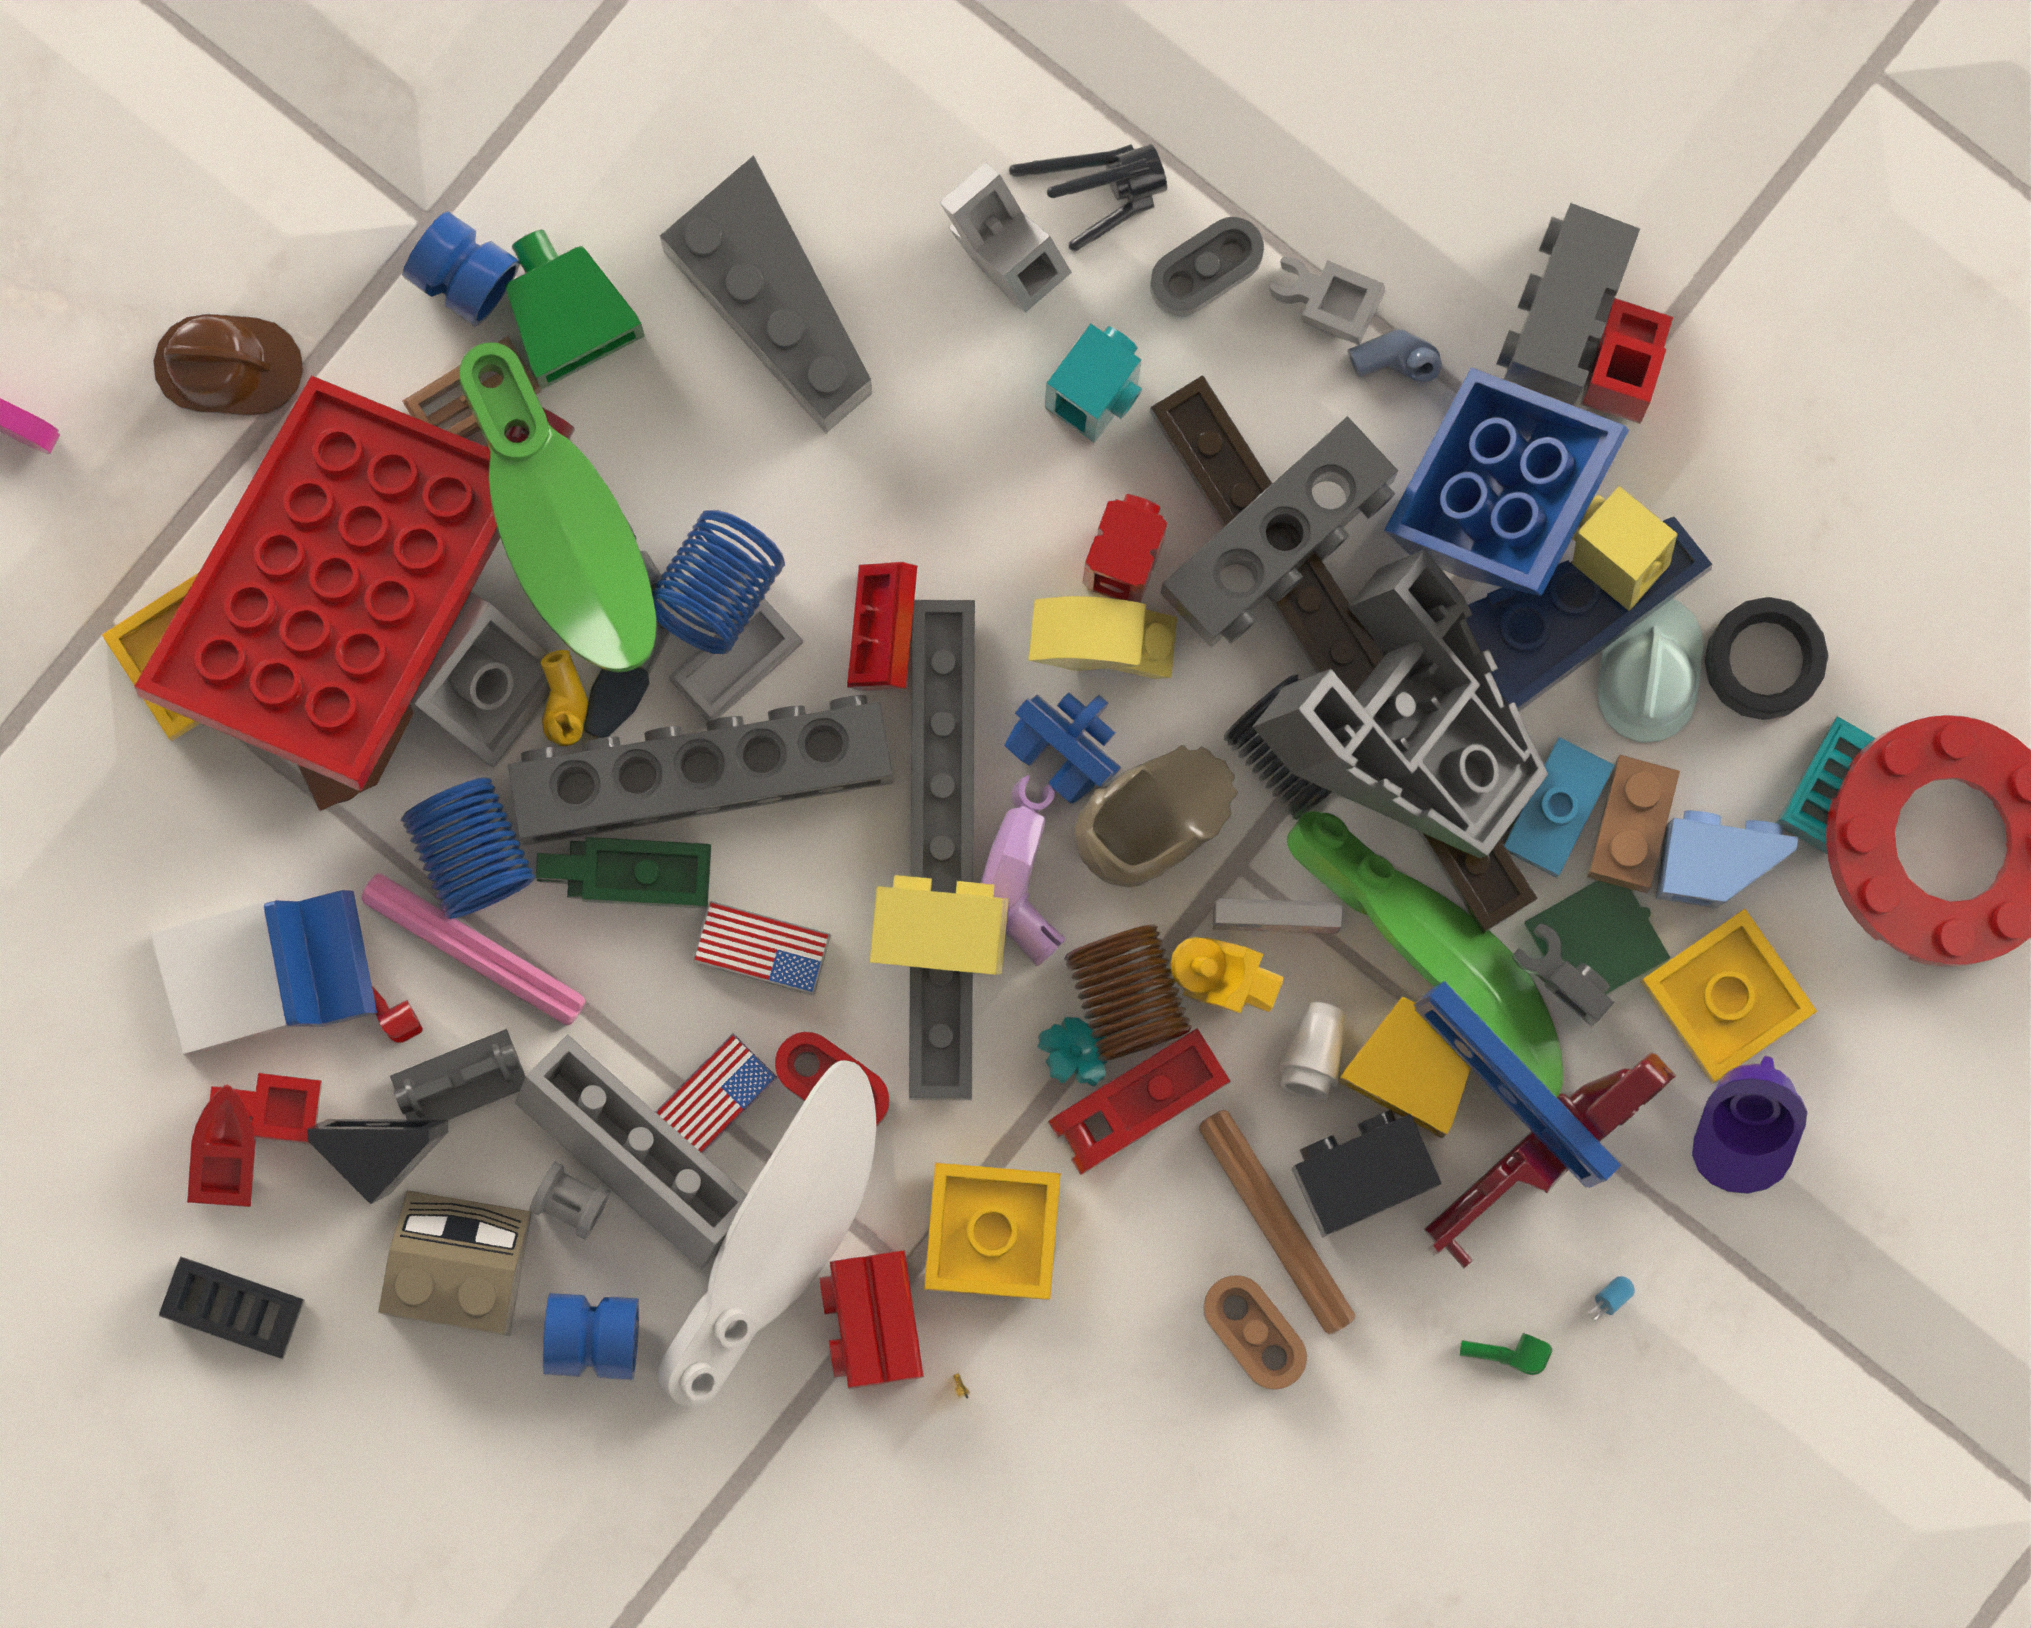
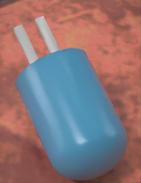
M1618 1276L1595 1296L1597 1305L1588 1314L1591 1315L1599 1307L1602 1310L1593 1318L1594 1321L1604 1313L1613 1315L1634 1295L1635 1288L1632 1281L1627 1277Z

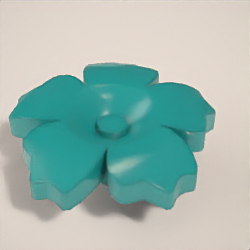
M1065 1017L1061 1025L1054 1024L1050 1029L1040 1033L1037 1047L1042 1051L1050 1053L1046 1059V1064L1050 1068L1051 1078H1056L1060 1083H1065L1075 1072V1078L1078 1083H1088L1095 1087L1106 1076L1104 1065L1107 1061L1098 1060L1100 1055L1096 1054L1098 1048H1095L1094 1045L1097 1041L1107 1037L1103 1036L1094 1039L1090 1036L1093 1029L1087 1027L1088 1023H1085L1078 1017Z

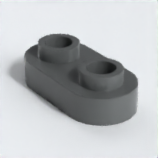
M1226 217L1216 221L1164 255L1154 266L1150 281L1151 295L1157 306L1171 315H1191L1250 278L1258 270L1263 258L1264 241L1260 231L1246 219ZM1229 243L1237 244L1242 248L1244 256L1236 262L1227 261L1221 255V248ZM1175 277H1185L1190 280L1193 289L1186 295H1177L1171 291L1169 283Z

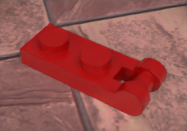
M1196 1028L1057 1114L1048 1121V1124L1057 1138L1062 1135L1065 1137L1076 1155L1071 1158V1161L1080 1175H1083L1223 1088L1231 1081L1199 1029ZM1100 1112L1112 1133L1097 1142L1085 1121Z

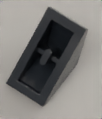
M327 1119L307 1128L308 1142L370 1204L390 1195L449 1132L448 1120Z

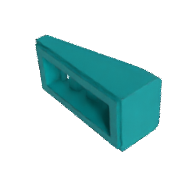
M1838 716L1831 724L1775 822L1782 825L1783 829L1825 854H1827V825L1805 813L1801 808L1804 802L1807 801L1822 811L1829 813L1831 800L1812 790L1817 780L1839 792L1843 780L1823 769L1827 760L1847 771L1851 768L1849 764L1853 759L1834 749L1839 738L1860 750L1876 739Z

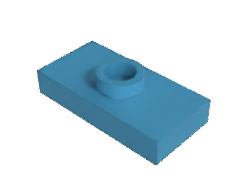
M1559 737L1544 764L1548 773L1547 777L1521 810L1504 843L1509 854L1557 878L1615 765Z

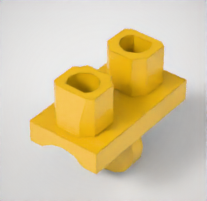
M1193 937L1184 940L1176 947L1170 963L1173 978L1179 986L1184 988L1183 996L1240 1014L1243 1006L1247 1004L1270 1012L1283 982L1282 976L1259 967L1263 957L1262 953L1208 937Z

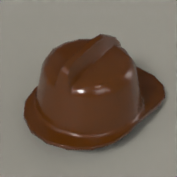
M215 314L186 317L167 330L158 342L153 360L155 380L164 396L180 408L196 412L236 415L270 413L285 405L299 387L303 373L301 351L291 334L274 322L255 317Z

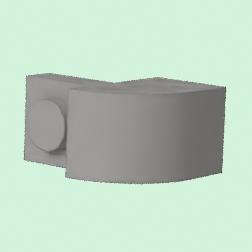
M987 162L939 202L952 222L949 229L963 249L990 280L1025 313L1072 273L1050 235L1022 212L1001 175Z

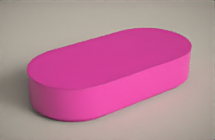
M0 398V432L38 451L51 454L60 437L59 430L34 414Z

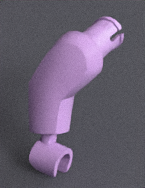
M1026 775L1017 781L1012 788L1011 798L1016 808L1008 810L990 850L981 883L995 885L994 897L1009 898L1006 934L1019 945L1036 966H1039L1058 949V946L1065 941V937L1049 924L1027 900L1030 896L1027 892L1046 822L1045 817L1037 814V812L1051 804L1055 791L1048 783L1042 790L1039 803L1029 801L1025 795V786L1029 781V775Z

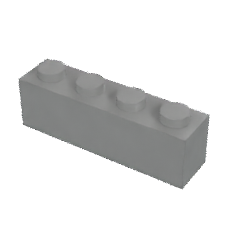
M567 1034L525 1076L515 1104L702 1270L718 1254L729 1227L745 1200L747 1193Z

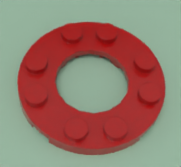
M1953 715L1931 716L1908 722L1881 734L1867 744L1849 764L1851 768L1841 784L1837 797L1832 798L1826 827V846L1831 874L1841 899L1857 923L1876 941L1882 940L1895 950L1909 956V960L1944 967L1967 966L1992 960L2016 949L2031 938V750L2019 739L1993 724L1975 718ZM1954 779L1966 783L1973 789L1980 790L1993 802L1994 808H1997L2005 824L2007 852L2004 864L1988 890L1970 900L1949 902L1928 895L1909 879L1897 856L1895 829L1901 808L1915 790L1932 781Z

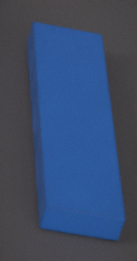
M1445 981L1430 989L1414 1004V1010L1585 1188H1591L1607 1181L1622 1166Z

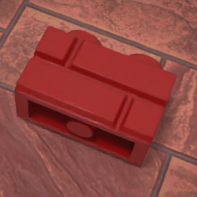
M1126 494L1123 501L1118 499L1108 501L1098 527L1097 536L1094 537L1085 561L1082 583L1087 587V590L1112 599L1142 602L1150 581L1151 572L1154 570L1161 552L1167 528V522L1163 519V516L1159 515L1161 509L1159 505L1132 494Z
M905 1250L829 1262L831 1276L819 1277L824 1314L837 1313L840 1339L829 1340L834 1378L846 1376L849 1389L924 1378Z

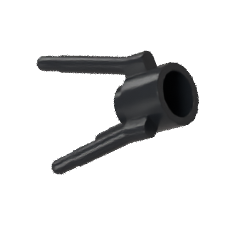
M1132 144L1112 151L1013 164L1009 167L1010 175L1023 176L1106 166L1105 171L1069 180L1047 189L1049 198H1057L1110 184L1112 192L1118 201L1128 198V203L1072 239L1068 245L1071 251H1078L1133 215L1154 208L1152 196L1167 190L1164 168L1152 144L1134 149Z

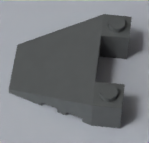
M1422 550L1378 568L1348 606L1350 611L1386 653L1356 693L1353 695L1332 669H1328L1284 686L1253 725V728L1292 774L1475 857L1482 858L1489 855L1547 777L1548 773L1515 703L1506 705L1491 674L1492 671L1498 669L1489 649L1480 651L1465 620L1472 613L1464 596L1428 552Z

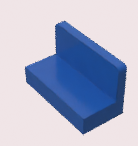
M340 890L301 901L276 900L264 904L266 923L287 1026L324 1027L377 1013L354 891Z

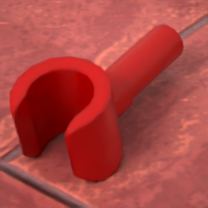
M372 986L377 1010L375 1015L381 1028L391 1041L403 1043L422 1033L423 1028L408 1000L389 1008L386 1000Z

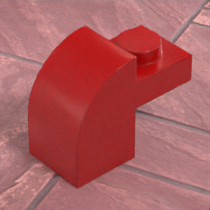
M1614 298L1604 332L1586 380L1580 405L1640 424L1653 396L1667 350L1664 346L1673 317Z

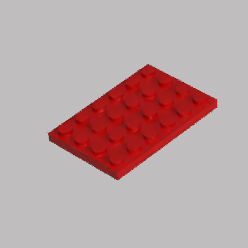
M311 375L134 685L138 696L362 791L500 540L490 496L489 448Z

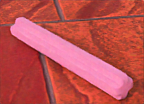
M375 874L365 887L361 899L367 906L564 1025H571L582 1011L585 999L580 993L459 920L446 918L444 916L445 912L386 876Z

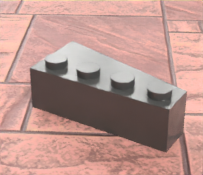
M753 155L660 235L663 252L825 433H828L872 394L871 378Z

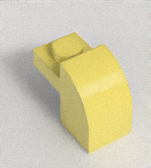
M1087 596L1035 599L1028 661L1073 671L1112 669L1152 679L1171 678L1177 617L1146 610V604L1120 599Z

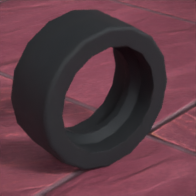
M1764 597L1745 601L1724 616L1708 640L1704 662L1709 685L1723 704L1741 716L1768 720L1789 715L1804 705L1814 695L1825 678L1829 655L1824 633L1810 613L1792 601ZM1763 622L1777 624L1790 631L1800 644L1803 656L1801 673L1794 684L1781 693L1770 695L1754 693L1741 685L1732 672L1729 659L1732 643L1738 634L1750 625Z

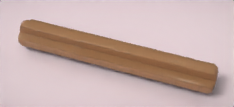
M1221 1110L1202 1121L1199 1125L1200 1133L1323 1330L1328 1334H1334L1352 1323L1355 1319L1354 1311L1230 1113L1226 1110Z

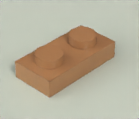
M1619 755L1615 763L1587 874L1588 878L1648 893L1652 885L1680 773L1679 770Z

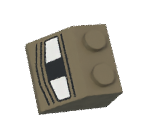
M407 1190L389 1249L378 1313L510 1336L532 1212Z

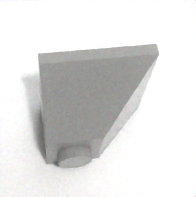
M470 592L410 702L486 764L494 768L549 695L550 687L540 663L541 659L549 654V652L491 603Z

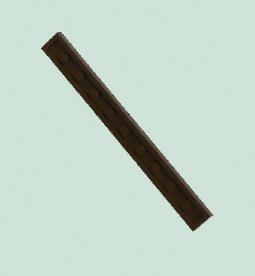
M1204 375L1150 407L1151 415L1223 527L1272 484ZM1276 523L1266 530L1268 542L1278 550L1289 551L1300 544L1299 533L1290 524ZM1314 554L1297 569L1304 578L1285 597L1278 602L1270 595L1268 598L1315 672L1318 674L1332 669L1354 695L1382 660L1383 655L1365 627L1348 608L1349 602L1323 561ZM1418 831L1483 934L1538 899L1501 840L1497 842L1488 856L1478 858Z

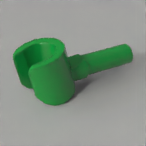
M1522 1333L1515 1351L1504 1346L1462 1340L1460 1347V1356L1497 1361L1528 1375H1537L1544 1371L1552 1353V1347L1549 1343Z

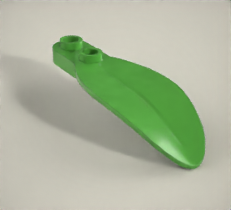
M482 343L473 347L461 361L459 370L460 386L490 450L489 486L494 518L506 555L523 591L546 624L578 656L597 667L613 672L636 669L646 662L652 653L656 638V613L642 555L618 502L588 458L569 439L549 425L544 410L518 356L510 348L499 343ZM487 372H496L503 378L502 383L495 388H487L479 380ZM519 426L526 429L529 436L521 443H513L506 438L505 434L510 428Z
M1316 811L1304 813L1287 835V845L1294 858L1348 906L1359 913L1368 915L1384 938L1433 987L1445 981L1557 1097L1563 1085L1562 1056L1557 1032L1539 990L1529 974L1516 965L1512 958L1513 953L1489 930L1483 934L1472 916L1461 907L1418 880L1395 870L1388 860L1375 854L1348 830L1345 823L1337 816Z

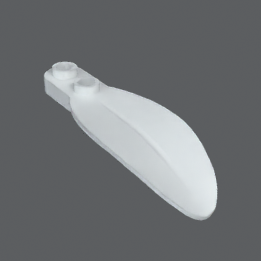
M846 1060L838 1061L818 1081L753 1184L730 1225L711 1271L708 1293L695 1305L659 1364V1384L678 1405L687 1408L698 1407L706 1404L718 1394L757 1331L778 1317L806 1290L833 1256L852 1225L868 1184L876 1137V1112L871 1085L865 1072L856 1063ZM731 1322H733V1323L731 1324V1326L729 1327L728 1331H726L727 1326H728Z

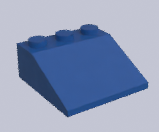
M1471 367L1384 531L1409 555L1426 550L1438 566L1446 572L1464 579L1542 596L1629 429L1618 422Z

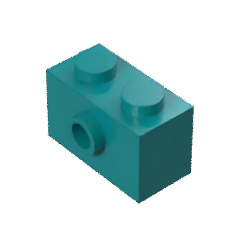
M1090 323L1047 381L1045 408L1095 443L1113 417L1117 416L1122 419L1142 392V388L1138 386L1142 359L1134 354L1138 349L1136 344L1113 327L1107 326L1103 332Z

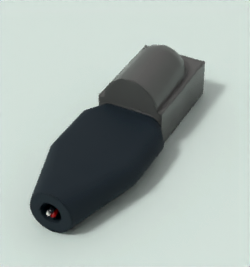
M657 620L655 644L646 662L636 669L624 672L601 669L590 691L584 731L596 738L609 737L635 712L650 684L649 674L671 634Z

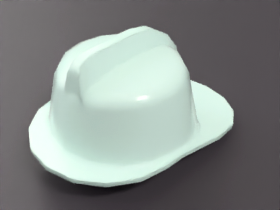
M1671 599L1602 651L1598 680L1599 707L1607 724L1622 737L1640 743L1660 742L1678 733L1691 718L1698 695L1703 657L1702 630L1694 614L1679 601Z

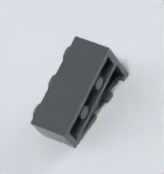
M1570 203L1563 220L1551 217L1539 248L1540 252L1550 255L1542 277L1530 273L1517 307L1528 312L1521 333L1512 330L1508 331L1496 365L1507 368L1504 380L1574 406L1589 373L1587 370L1596 346L1599 344L1604 332L1605 322L1619 290L1640 228Z

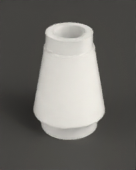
M1321 1002L1310 1003L1308 1012L1305 1014L1278 1067L1279 1071L1283 1073L1280 1086L1283 1089L1304 1098L1327 1100L1331 1088L1339 1086L1344 1033L1343 1023L1346 1016L1342 1009Z

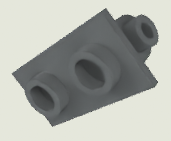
M505 1029L390 1075V1078L395 1088V1098L406 1119L450 1120L519 1092L526 1075L508 1030Z

